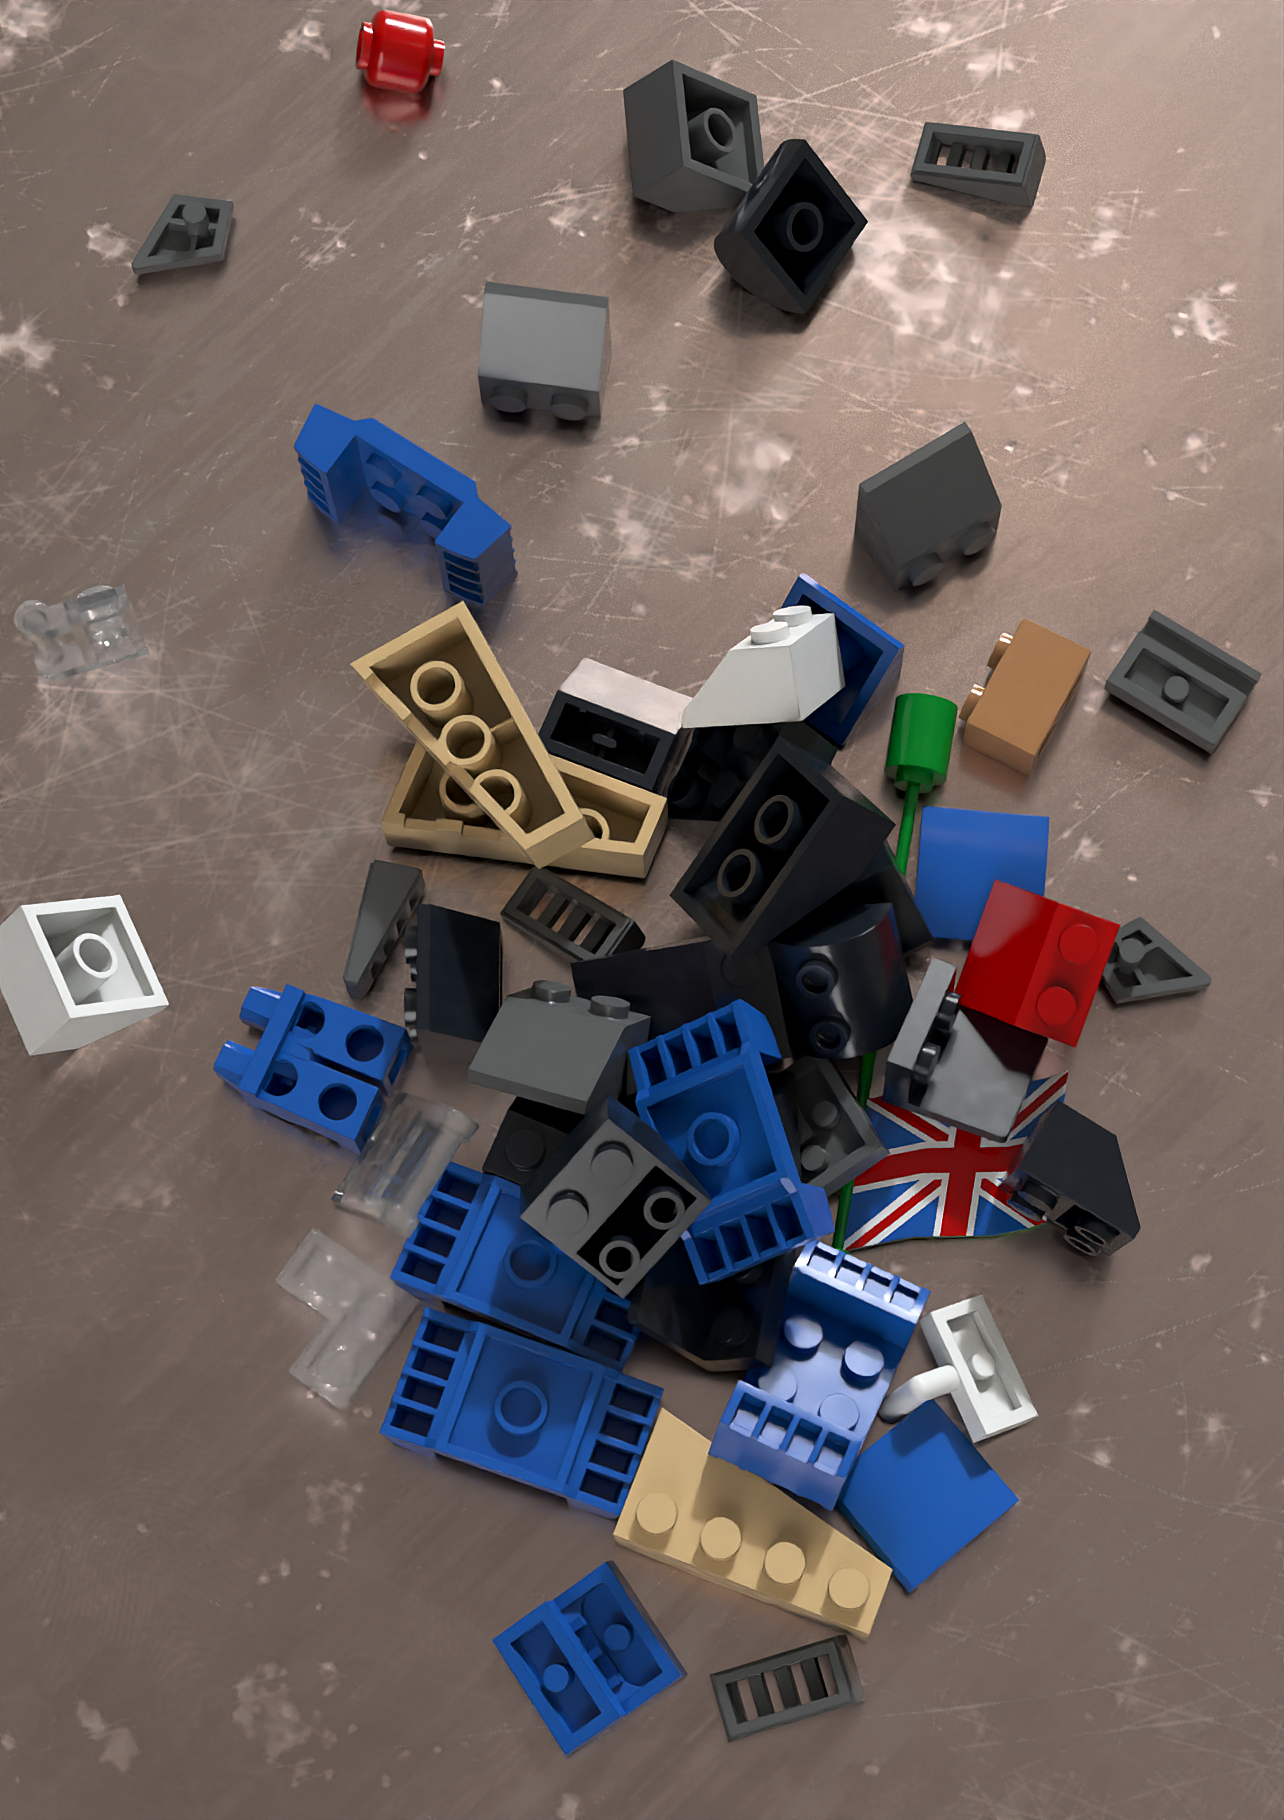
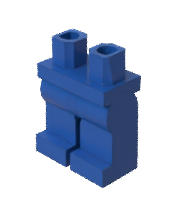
M286 984L282 993L252 986L241 1006L239 1018L242 1023L264 1031L255 1051L228 1040L222 1046L214 1063L213 1070L219 1078L238 1089L248 1105L306 1127L337 1141L341 1147L363 1156L387 1105L382 1094L391 1097L414 1047L410 1043L407 1029L333 1001L306 994L304 990Z

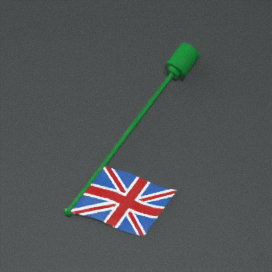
M906 693L896 697L884 773L895 779L894 785L898 789L906 791L895 856L904 876L906 874L918 794L929 793L934 785L946 782L958 711L957 705L952 701L923 693ZM877 1051L863 1055L856 1098L891 1154L841 1187L832 1248L850 1255L849 1251L910 1238L995 1237L1028 1230L1046 1222L1047 1217L1045 1216L1038 1222L1017 1212L1007 1203L1010 1195L997 1186L1036 1121L1058 1100L1064 1103L1068 1071L1031 1082L1008 1140L1005 1143H998L883 1102V1096L869 1098Z

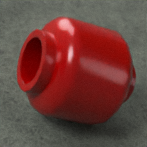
M380 10L373 16L371 23L363 21L361 24L356 47L355 66L356 69L364 70L366 81L373 87L412 94L419 93L425 87L429 75L439 77L444 59V41L434 39L432 22L423 16Z

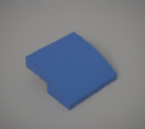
M922 805L915 899L933 937L973 941L995 879L1044 896L1049 816Z
M930 1399L857 1457L837 1499L836 1506L881 1560L893 1569L892 1573L907 1591L911 1593L954 1558L967 1544L1007 1513L1019 1499L936 1401Z
M614 1560L606 1561L558 1597L545 1601L492 1639L565 1755H569L687 1675L686 1670Z

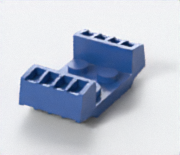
M315 403L294 444V449L298 453L297 460L301 464V474L304 476V485L308 490L307 496L319 510L339 524L366 487H369L371 495L387 509L397 513L404 509L420 519L422 528L436 539L434 543L443 589L465 602L480 607L485 606L518 575V571L515 569L516 559L513 556L515 549L512 547L513 537L510 535L511 525L478 498L474 480L374 418L354 421Z
M738 999L730 1005L710 1012L706 1016L628 1050L638 1091L635 1104L640 1119L658 1132L712 1199V1202L680 1236L684 1241L699 1285L722 1280L835 1232L824 1188L801 1183L764 1069V1067L782 1059L766 1015L743 1000Z
M442 1158L389 1278L403 1292L445 1310L448 1303L563 1351L607 1365L622 1373L640 1332L627 1319L634 1288L624 1299L522 1220L519 1217L520 1188L522 1186L498 1176L484 1174Z
M817 1239L805 1244L790 1277L772 1368L748 1369L743 1381H738L719 1421L708 1454L730 1462L743 1471L747 1470L766 1479L767 1482L782 1486L795 1492L796 1495L806 1497L832 1511L900 1365L931 1291L901 1279L897 1275L881 1270L868 1262L866 1263L850 1256L841 1250L839 1251L821 1243Z
M425 1307L379 1433L393 1444L434 1459H438L439 1454L562 1496L567 1499L569 1506L613 1520L620 1517L664 1388L621 1373L607 1365L499 1328Z

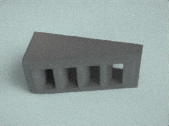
M925 122L910 175L912 180L1011 205L1033 207L1046 162V153L1039 134ZM942 144L951 146L946 166L937 165ZM966 150L974 151L969 169L961 168ZM990 156L998 157L994 172L986 171ZM1014 162H1018L1016 174H1011Z
M374 859L373 863H370L343 973L346 990L351 998L363 1000L423 895L425 882L422 870Z
M535 865L500 912V915L505 920L570 963L641 949L646 939V936L633 919L544 867L538 869ZM549 889L555 895L539 918L535 920L529 915ZM569 904L574 905L575 908L558 932L553 931L552 927ZM590 919H595L597 922L580 946L575 944L574 941Z
M837 1635L710 1674L728 1741L737 1740L865 1701L864 1690L846 1635ZM828 1655L839 1694L828 1696L818 1662V1657ZM798 1663L802 1665L812 1702L803 1705L791 1669V1665ZM771 1671L775 1673L785 1710L776 1713L764 1673ZM747 1678L759 1718L748 1721L737 1681Z

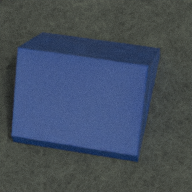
M803 573L798 576L780 609L792 606H810L812 614H835L845 687L808 715L805 720L843 746L900 678L905 645Z

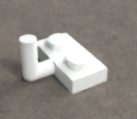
M983 1295L932 1311L918 1321L939 1368L912 1377L887 1395L879 1408V1414L885 1421L895 1423L925 1401L951 1392L973 1443L1024 1425L1038 1416Z

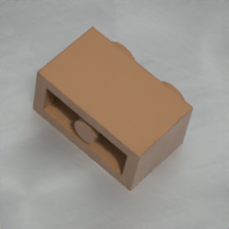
M1023 617L1013 637L1003 633L997 641L987 663V666L994 669V672L985 689L975 684L963 704L959 714V718L966 721L962 744L1030 776L1085 674L1091 650Z

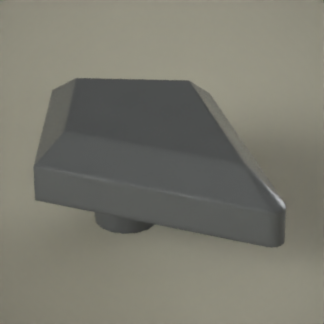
M173 194L132 261L133 272L139 275L223 261L234 211L233 202Z
M1141 916L1119 928L1101 977L1116 1004L1208 988L1212 982V978Z

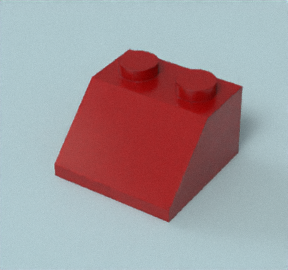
M995 879L954 992L963 995L962 1005L1076 1048L1121 924Z

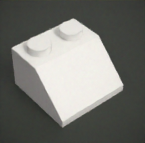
M792 606L773 612L774 619L768 623L752 627L750 629L751 635L728 651L682 713L683 728L795 722L805 719L845 687L835 614H812L810 606Z
M120 895L21 905L0 925V989L29 1056L79 1049L157 1014L169 1005Z

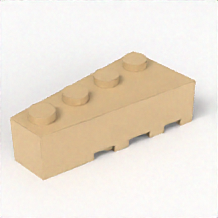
M464 601L350 663L366 687L538 869L595 838Z
M416 741L381 819L387 845L533 864L428 751ZM549 754L595 838L546 866L645 879L668 825L667 798Z
M662 1408L613 1533L615 1544L866 1642L893 1569L762 1477L747 1470L743 1471L738 1466L719 1457L715 1458L709 1455L708 1452L712 1442Z

